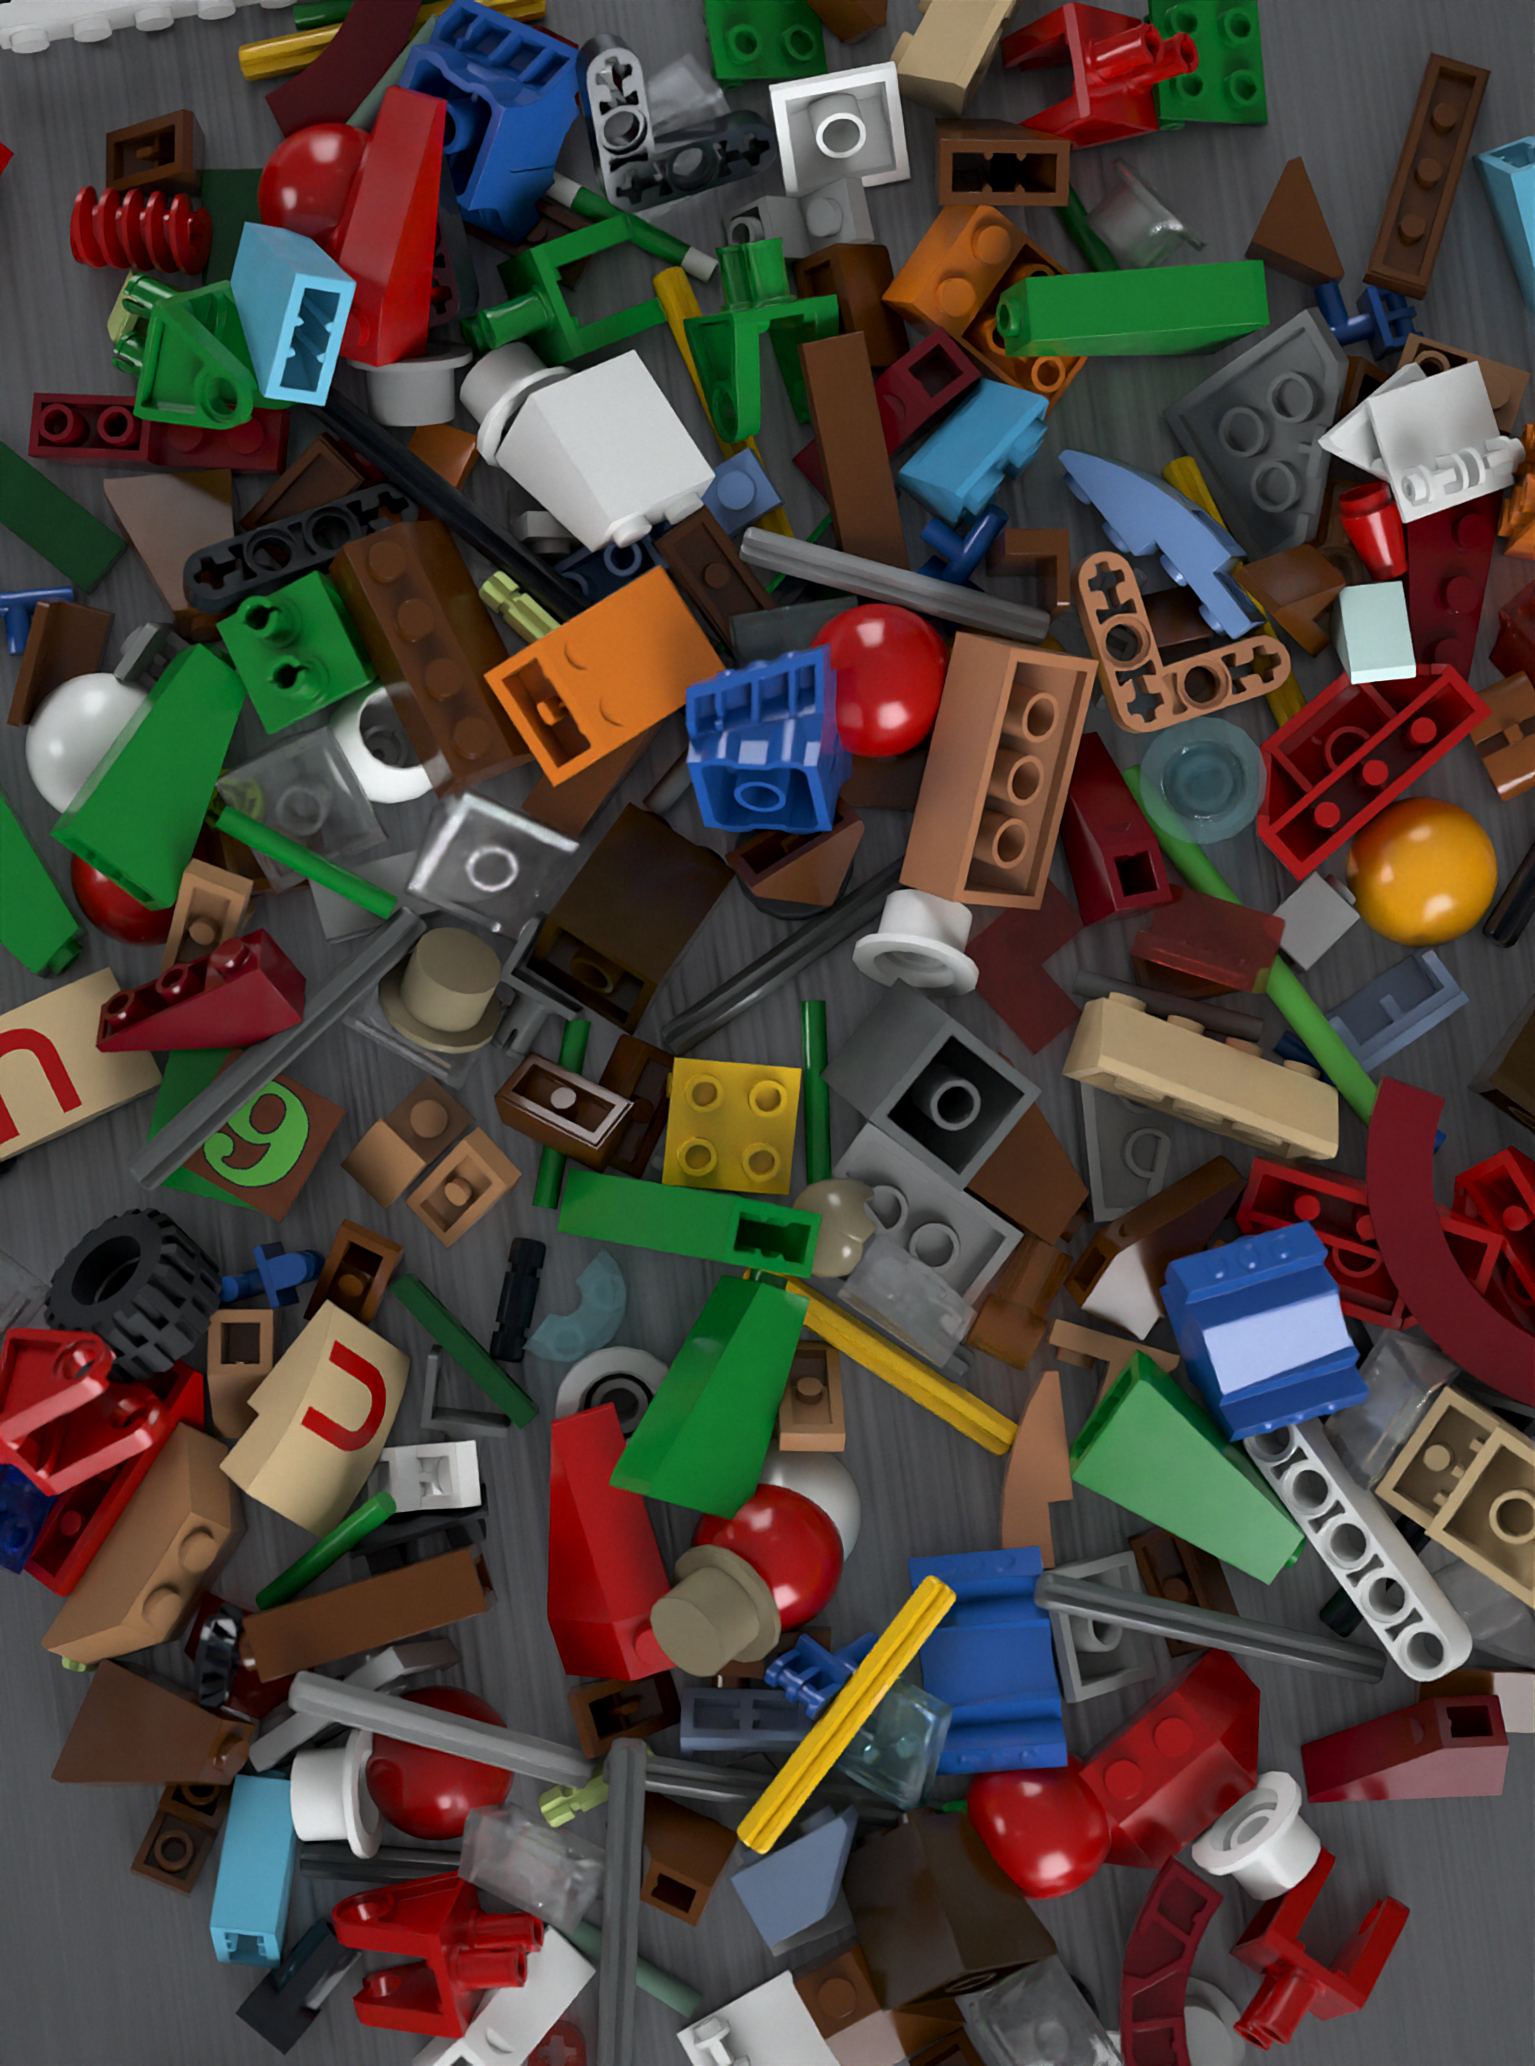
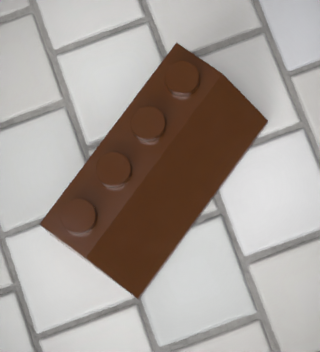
M441 520L400 522L342 545L328 571L438 799L441 800L536 760L531 749L484 677V674L511 657L483 600L479 596V591L447 525Z

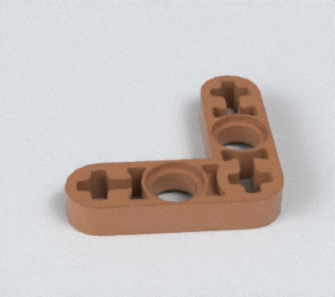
M1107 551L1088 555L1081 559L1074 567L1070 579L1071 592L1092 658L1099 661L1097 674L1110 714L1114 722L1124 731L1134 734L1157 731L1272 692L1282 686L1288 678L1291 668L1290 655L1280 641L1267 635L1244 638L1163 666L1139 588L1128 561L1119 554ZM1096 564H1099L1103 573L1113 571L1116 577V584L1108 587L1111 605L1115 607L1125 603L1128 613L1108 616L1102 621H1098L1096 611L1109 608L1104 593L1097 590L1091 592L1088 585V579L1097 575ZM1119 624L1128 626L1137 637L1138 646L1136 653L1125 662L1114 659L1106 648L1108 632L1112 627ZM1252 648H1255L1258 656L1269 655L1272 666L1263 671L1265 681L1262 682L1259 674L1231 679L1228 668L1253 660ZM1226 655L1227 657L1226 665L1221 660L1222 656ZM1144 664L1147 675L1136 676V684L1141 695L1152 694L1155 700V706L1147 709L1148 720L1146 722L1141 714L1130 715L1127 703L1136 699L1132 680H1124L1118 683L1115 675L1117 672L1135 670ZM1195 666L1208 669L1215 679L1216 687L1214 694L1204 703L1193 701L1185 691L1184 681L1186 675ZM1232 684L1237 689V692L1232 694Z

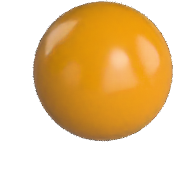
M1409 797L1394 801L1385 806L1357 831L1349 847L1346 859L1347 888L1356 898L1353 906L1357 913L1377 934L1389 941L1407 947H1436L1457 940L1468 933L1483 918L1490 907L1498 882L1497 856L1486 830L1472 814L1462 807L1435 797Z

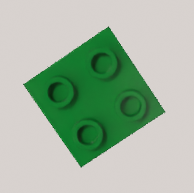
M702 0L704 7L702 20L707 28L705 40L709 43L713 68L710 70L711 79L718 81L719 90H738L744 87L743 79H805L828 74L820 17L805 0Z
M1148 0L1149 14L1143 17L1144 23L1154 25L1162 40L1170 38L1179 32L1189 34L1196 45L1199 59L1195 72L1185 73L1155 84L1153 89L1159 130L1173 131L1184 127V120L1253 125L1268 124L1258 1Z

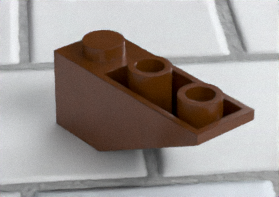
M1222 1155L1217 1156L1098 1230L1063 1285L1081 1309L1143 1341L1151 1328L1161 1323L1168 1314L1160 1288L1167 1285L1165 1273L1169 1263L1207 1251L1208 1242L1221 1222L1229 1218L1237 1210L1243 1189L1248 1180L1228 1158Z

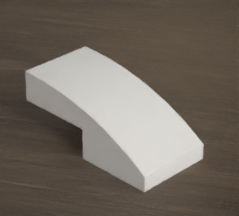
M476 1441L383 1448L365 1484L361 1488L362 1505L380 1491H384L393 1497L397 1505L395 1513L481 1505Z

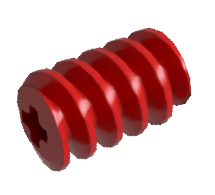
M85 185L81 187L76 196L70 220V246L72 255L76 262L80 264L85 263L92 268H101L108 264L116 270H124L132 266L140 272H147L156 268L166 274L180 270L186 275L194 276L201 274L210 254L212 242L211 217L204 206L200 207L197 212H194L191 197L187 193L180 192L176 194L171 210L167 195L163 191H155L151 194L147 208L144 195L139 189L129 190L124 198V202H122L120 192L114 187L104 189L100 201L96 190L92 186Z

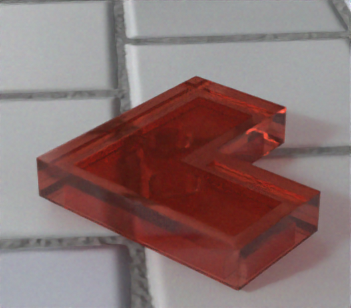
M1047 878L1040 910L1010 907L968 943L964 954L974 961L979 970L975 990L1033 1056L1082 1014V1011L1041 966L1084 928L1082 915L1049 878Z

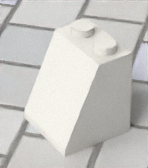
M635 350L529 394L495 454V458L500 466L592 552L615 542L619 548L630 546L643 538L653 525L668 519L671 525L678 524L703 506L701 497L716 477Z

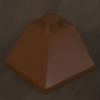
M858 1934L792 1970V1983L824 2042L840 2066H892L967 2024L955 1999L883 2013Z

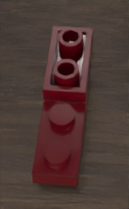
M34 393L28 455L32 458L102 468L164 474L231 468L233 478L234 473L283 475L286 470L291 413L286 409L275 410L253 407L250 414L251 420L229 429L219 430L143 420L133 415L136 396ZM225 405L233 411L236 408V405Z

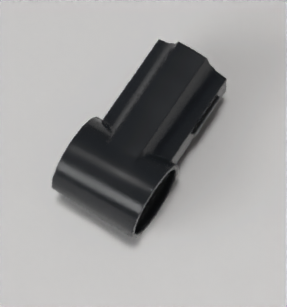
M322 1917L319 1918L314 1926L312 1925L277 1971L272 1968L235 2013L284 2055L288 2053L322 2011L319 2008L320 2004L363 1953L359 1948H351L340 1944L337 1940L333 1924Z

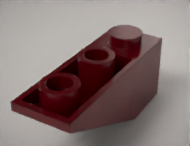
M942 326L938 327L874 381L889 463L952 413L981 380L982 374ZM814 438L792 459V462L829 506L818 448Z
M1098 733L1082 734L1059 831L1084 927L1142 916L1172 901L1173 898L1154 832Z
M262 927L244 937L228 939L221 943L214 951L187 964H176L167 969L160 977L133 990H122L113 995L106 1003L101 1005L96 1047L101 1053L250 1046L303 1021L306 978Z
M1499 1695L1433 1697L1301 1745L1300 1756L1308 1803L1502 1795L1509 1744Z

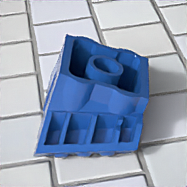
M455 0L437 19L429 44L412 45L399 86L447 100L443 150L447 157L462 220L517 245L541 221L535 203L555 183L553 178L554 165L566 132L569 131L572 122L580 115L574 95L580 90L576 71V58L580 50L473 0Z
M831 643L800 652L797 650L788 651L781 654L779 658L769 661L765 659L749 663L748 667L738 670L733 668L718 672L714 677L694 682L686 688V726L691 740L687 765L705 827H718L725 831L736 833L749 832L754 829L783 830L797 835H809L818 831L832 832L840 788L852 777V753L844 749L840 733L837 730L835 709L837 668L831 670Z
M1308 1220L1278 1230H1268L1258 1236L1245 1235L1235 1240L1232 1244L1172 1261L1166 1270L1165 1278L1167 1285L1161 1287L1160 1292L1189 1380L1203 1391L1209 1412L1228 1443L1261 1433H1269L1277 1428L1299 1424L1314 1417L1332 1414L1341 1409L1364 1403L1371 1392L1354 1366L1360 1354L1353 1345L1351 1336L1348 1335L1338 1297L1340 1288L1323 1264L1328 1251Z
M1039 1546L908 1559L911 1596L925 1577L929 1575L940 1579L953 1589L956 1594L955 1602L918 1650L935 1776L1067 1766L1066 1740L1061 1718L1060 1694L1054 1671L1050 1640L1052 1634L1049 1610L1037 1606L1033 1599L1037 1579L1041 1573H1044Z

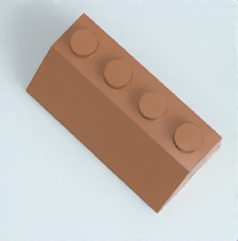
M956 632L899 883L951 902L1040 910L1097 672L1098 660L1004 638Z

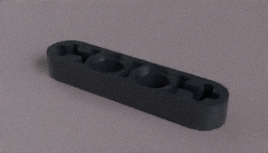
M396 483L377 484L204 547L191 554L185 562L182 587L185 599L193 608L200 612L216 614L239 607L247 598L269 596L316 570L320 571L323 575L328 574V568L340 548L331 550L318 545L313 539V533L316 529L323 525H336L344 529L349 537L347 543L362 538L360 526L367 525L366 536L393 526L387 517L378 518L380 507L387 506L392 514L401 512L400 522L418 521V501ZM355 515H358V516H359L360 525H359V521H358V519L356 518ZM274 546L284 550L289 556L290 562L281 570L267 571L256 564L253 556L263 547ZM238 558L242 559V568L247 581L242 580L241 569L235 571V561ZM211 571L216 579L223 578V588L214 590L209 583H201V574Z

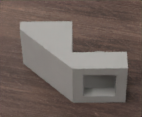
M843 177L800 198L763 196L722 216L728 246L782 237L786 268L792 267L793 262L835 243L865 244L874 240L862 178Z

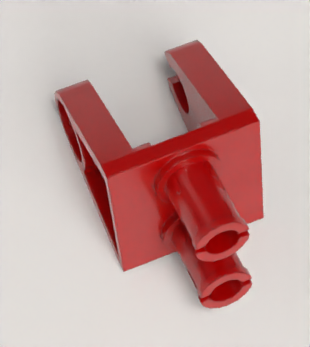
M1078 2L1065 4L1000 41L1003 69L1020 65L1021 73H1030L1072 63L1075 81L1072 82L1073 95L1018 124L1070 139V152L1157 131L1158 125L1152 92L1153 84L1185 73L1195 72L1199 63L1196 45L1189 34L1179 32L1170 38L1162 40L1154 25L1142 24L1139 18Z
M22 1327L7 1330L0 1356V1465L11 1463L18 1467L47 1496L60 1494L147 1449L164 1432L168 1423L169 1411L165 1403L150 1388L144 1385L112 1383L105 1378L112 1365V1359L117 1356L99 1336L93 1333ZM96 1359L88 1372L80 1378L74 1379L76 1373L83 1365ZM147 1407L144 1419L138 1417L130 1426L121 1428L129 1415L139 1408Z
M1321 1844V1850L1316 1863L1307 1875L1292 1889L1278 1897L1264 1900L1229 1951V1954L1256 1972L1262 1981L1243 2015L1234 2024L1233 2029L1245 2041L1265 2051L1270 2049L1273 2040L1282 2045L1289 2044L1292 2034L1307 2010L1322 2021L1362 2010L1410 1914V1908L1388 1895L1384 1902L1378 1899L1371 1906L1327 1969L1305 1954L1306 1945L1296 1937L1336 1860V1856L1331 1854Z
M458 1869L359 1892L338 1902L331 1912L337 1940L344 1946L425 1957L426 1959L381 1970L362 1979L364 1988L352 1997L356 2017L360 2023L377 2028L445 2038H464L486 1989L523 1988L528 1976L526 1952H540V1947H543L544 1924L539 1910L486 1914L484 1909L480 1907L471 1869Z

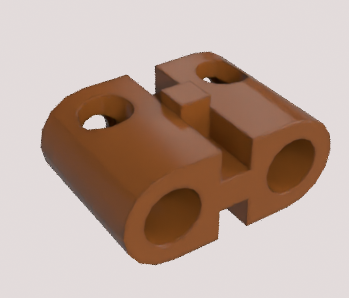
M1524 670L1476 692L1493 713L1467 735L1502 803L1535 787V689Z

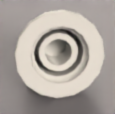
M521 342L505 344L491 351L477 362L467 374L461 386L460 400L481 426L478 431L476 448L488 465L502 468L495 458V454L529 394L578 374L575 370L563 366L547 368L530 346Z
M916 889L894 891L887 895L878 933L867 935L856 942L852 960L861 972L874 981L891 987L899 977L923 996L942 998L962 996L975 989L979 970L974 961L964 954L973 916L968 908L958 902H951Z
M355 1728L351 1731L346 1747L301 1749L297 1752L291 1772L290 1799L293 1823L300 1839L303 1841L348 1839L354 1854L359 1858H371L377 1854L382 1841L385 1819L369 1795L365 1778L366 1762L373 1753L374 1732Z
M1271 1771L1258 1775L1257 1785L1192 1841V1858L1205 1873L1214 1875L1231 1873L1253 1899L1267 1900L1275 1898L1292 1889L1307 1875L1316 1863L1321 1850L1320 1839L1298 1814L1302 1803L1301 1787L1285 1772Z

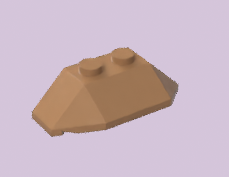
M179 1421L40 1644L44 1648L84 1665L92 1666L99 1664L102 1658L116 1659L177 1641L181 1638L247 1532L237 1485L219 1467L229 1454L227 1445Z

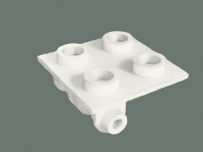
M1478 361L1470 362L1365 399L1402 523L1416 520L1515 484L1512 473L1517 470L1518 464L1525 461V449L1519 439H1509L1506 436H1500Z
M789 1969L676 2034L694 2066H840L824 2042L795 1989Z

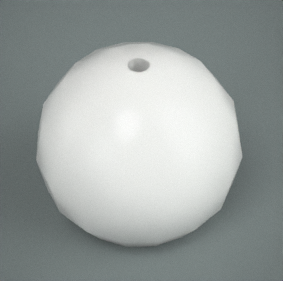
M381 679L373 680V682L344 696L340 700L330 717L327 749L333 770L347 788L366 800L385 804L412 800L433 788ZM373 752H380L383 759L379 761L374 758Z

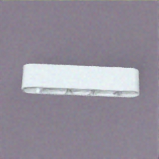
M1314 1417L1299 1424L1287 1425L1290 1432L1288 1447H1284L1276 1441L1273 1431L1244 1438L1243 1443L1250 1457L1399 1667L1409 1677L1418 1681H1432L1461 1666L1469 1658L1472 1649V1638L1467 1625L1319 1418ZM1312 1471L1320 1473L1328 1485L1326 1500L1318 1498L1311 1489L1310 1476ZM1349 1524L1357 1526L1363 1532L1366 1538L1364 1554L1356 1551L1351 1546L1347 1533ZM1388 1577L1396 1580L1401 1585L1405 1594L1403 1607L1395 1605L1388 1598L1385 1587ZM1425 1632L1434 1634L1441 1641L1444 1650L1442 1661L1432 1658L1427 1653L1424 1647Z

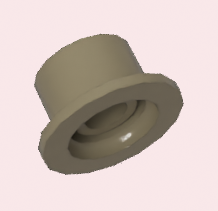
M452 927L432 929L422 935L413 953L406 954L380 979L378 983V1003L388 1022L405 1038L429 1050L451 1054L475 1051L491 1041L502 1020L501 1003L495 992V988L502 976L501 962L491 946L482 938L466 930Z
M709 1544L691 1547L674 1565L672 1576L673 1589L664 1595L652 1608L650 1618L652 1630L662 1651L681 1669L700 1677L714 1675L731 1659L743 1663L761 1660L778 1644L781 1622L777 1604L768 1586L746 1561L724 1548Z

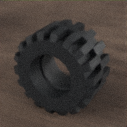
M135 1208L127 1210L121 1217L116 1215L110 1217L95 1230L92 1229L82 1237L83 1240L68 1252L63 1258L65 1261L62 1266L55 1271L50 1281L53 1286L47 1291L44 1304L48 1307L44 1313L45 1322L51 1327L50 1330L93 1333L99 1336L115 1352L117 1357L112 1359V1365L105 1378L109 1382L114 1381L115 1383L131 1384L134 1380H137L139 1383L150 1380L155 1373L159 1371L164 1373L173 1367L175 1361L183 1354L186 1356L195 1347L194 1343L200 1335H204L211 1325L209 1319L218 1310L221 1299L217 1295L223 1289L222 1278L218 1275L220 1269L217 1264L165 1213L161 1214L154 1208H146L142 1212ZM96 1359L87 1362L86 1365L91 1368Z

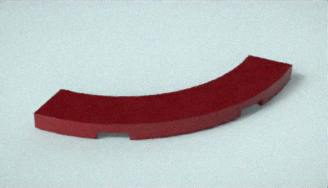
M422 0L353 1L340 29L325 49L290 81L265 95V99L285 139L297 131L312 125L343 123L359 108L397 60L409 38Z
M1382 1074L1372 1103L1366 1136L1365 1177L1367 1203L1374 1235L1389 1276L1405 1305L1418 1323L1449 1357L1474 1377L1502 1394L1535 1408V1334L1509 1319L1475 1289L1456 1261L1440 1225L1434 1200L1432 1166L1437 1125L1445 1098L1437 1093Z
M1170 1854L1147 1891L1137 1912L1125 1949L1118 1998L1119 2043L1123 2066H1191L1184 2015L1186 1986L1200 1940L1225 1896L1172 1854Z

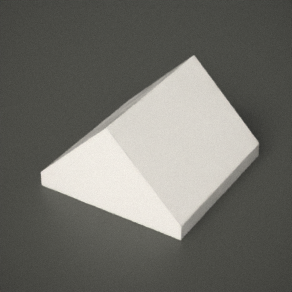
M894 61L769 85L768 111L772 130L778 139L777 155L786 197L800 198L843 177L862 178L863 187L911 178L897 71Z

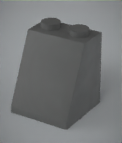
M899 977L819 1076L868 1120L960 1193L1042 1092L1041 1089L954 1018Z

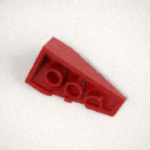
M397 85L387 87L348 195L340 223L337 243L332 259L356 282L338 355L374 367H380L426 354L447 103L445 99Z
M614 1402L551 1421L546 1613L566 1675L633 1681L678 1667L659 1646L653 1634L650 1620L653 1606L672 1590L673 1586L644 1495L609 1485L611 1474L627 1446Z

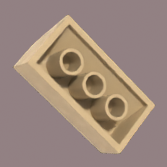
M920 0L917 11L925 14L915 35L907 31L902 34L889 61H894L896 66L899 94L946 118H963L1000 48V41L1005 38L1024 0Z
M1110 992L1108 999L1103 997L1086 1002L1062 1075L1284 1160L1306 1162L1335 1158L1339 1147L1338 1089L1318 1081L1321 1075L1319 1070L1291 1060H1285L1283 1066L1261 1058L1262 1048L1240 1039L1226 1038L1225 1044L1207 1038L1203 1036L1205 1030L1203 1025L1184 1017L1168 1015L1167 1021L1145 1014L1147 1005L1128 995Z

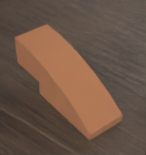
M1055 1369L1042 1370L1023 1406L1017 1423L1018 1428L1015 1439L1009 1448L1001 1485L998 1522L999 1550L1039 1546L1043 1569L1055 1567L1048 1502L1074 1500L1059 1370Z

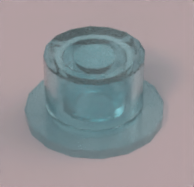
M1195 717L1171 725L1153 740L1141 763L1139 789L1147 813L1162 831L1185 843L1210 845L1236 836L1253 822L1265 800L1268 773L1261 750L1243 729L1220 718Z

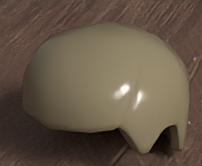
M830 1178L808 1185L791 1206L794 1209L822 1214L811 1271L812 1274L821 1278H832L850 1274L861 1260L863 1243L876 1231V1224L870 1220L864 1209V1203L872 1200L875 1193L871 1187L859 1179Z

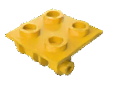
M674 1057L673 1072L668 1073L666 1084V1097L670 1098L661 1184L789 1195L802 1068Z

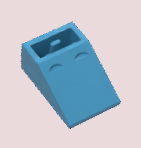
M983 378L898 472L896 484L933 517L939 519L952 530L956 531L964 521L973 527L987 505L995 504L997 501L995 495L1001 488L998 484L1007 474L1014 481L1017 480L1040 453L1037 449L1044 440L1041 436L1048 428L1043 419L1049 401L1042 395Z

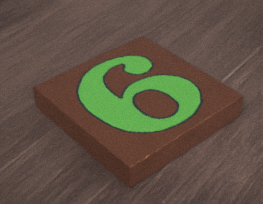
M232 1047L213 1081L232 1065L244 1051L237 1047ZM280 1072L181 1166L282 1223L347 1111Z

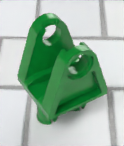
M627 213L619 214L538 245L496 265L508 294V301L490 309L485 308L478 311L475 316L460 320L463 340L466 345L472 347V355L478 357L486 351L497 349L523 338L547 368H551L668 321L665 308L661 304L659 297H656L581 327L577 315L570 317L558 287L557 281L562 279L558 268L635 237Z
M782 237L714 248L715 255L718 258L725 305L719 306V313L683 319L685 334L713 425L719 437L728 444L744 441L749 436L758 434L760 430L759 334L765 333L768 330L793 412L801 424L809 422L811 425L813 424L797 344L839 335V309L836 294L797 299V294L790 295Z
M145 273L133 276L124 289V294L139 301L135 302L129 298L122 299L124 309L149 320L146 339L134 331L127 332L118 340L113 351L128 358L124 360L119 356L112 357L113 366L139 379L133 415L143 420L224 430L251 420L250 414L253 407L280 410L301 403L267 398L260 393L230 281L223 280L182 293H178L161 284ZM224 403L236 404L235 410H230Z
M317 570L267 597L253 596L247 598L240 605L237 613L216 623L267 734L270 735L373 682L378 675L335 584Z

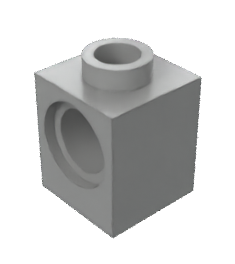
M1314 871L1258 927L1283 961L1300 975L1307 971L1361 916L1351 907L1356 902V898L1341 881L1331 874L1323 879Z

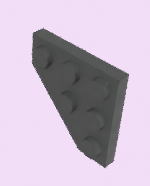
M1318 307L1306 308L1162 411L1187 456L1190 455L1194 458L1213 501L1238 544L1248 554L1246 558L1249 563L1300 545L1308 544L1316 539L1332 456L1331 452L1322 448L1318 440L1338 423L1350 363Z

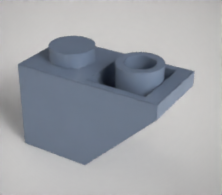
M830 1804L822 1806L795 1823L800 1833L780 1844L776 1840L768 1852L761 1854L749 1847L740 1853L745 1863L729 1879L768 1948L824 1918L836 1903L859 1817L853 1804L834 1813Z

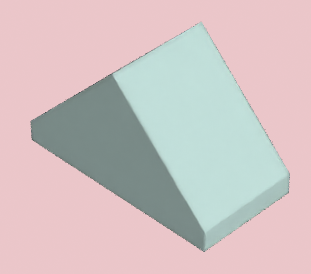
M1402 581L1344 587L1334 600L1329 619V636L1351 684L1416 677V665Z

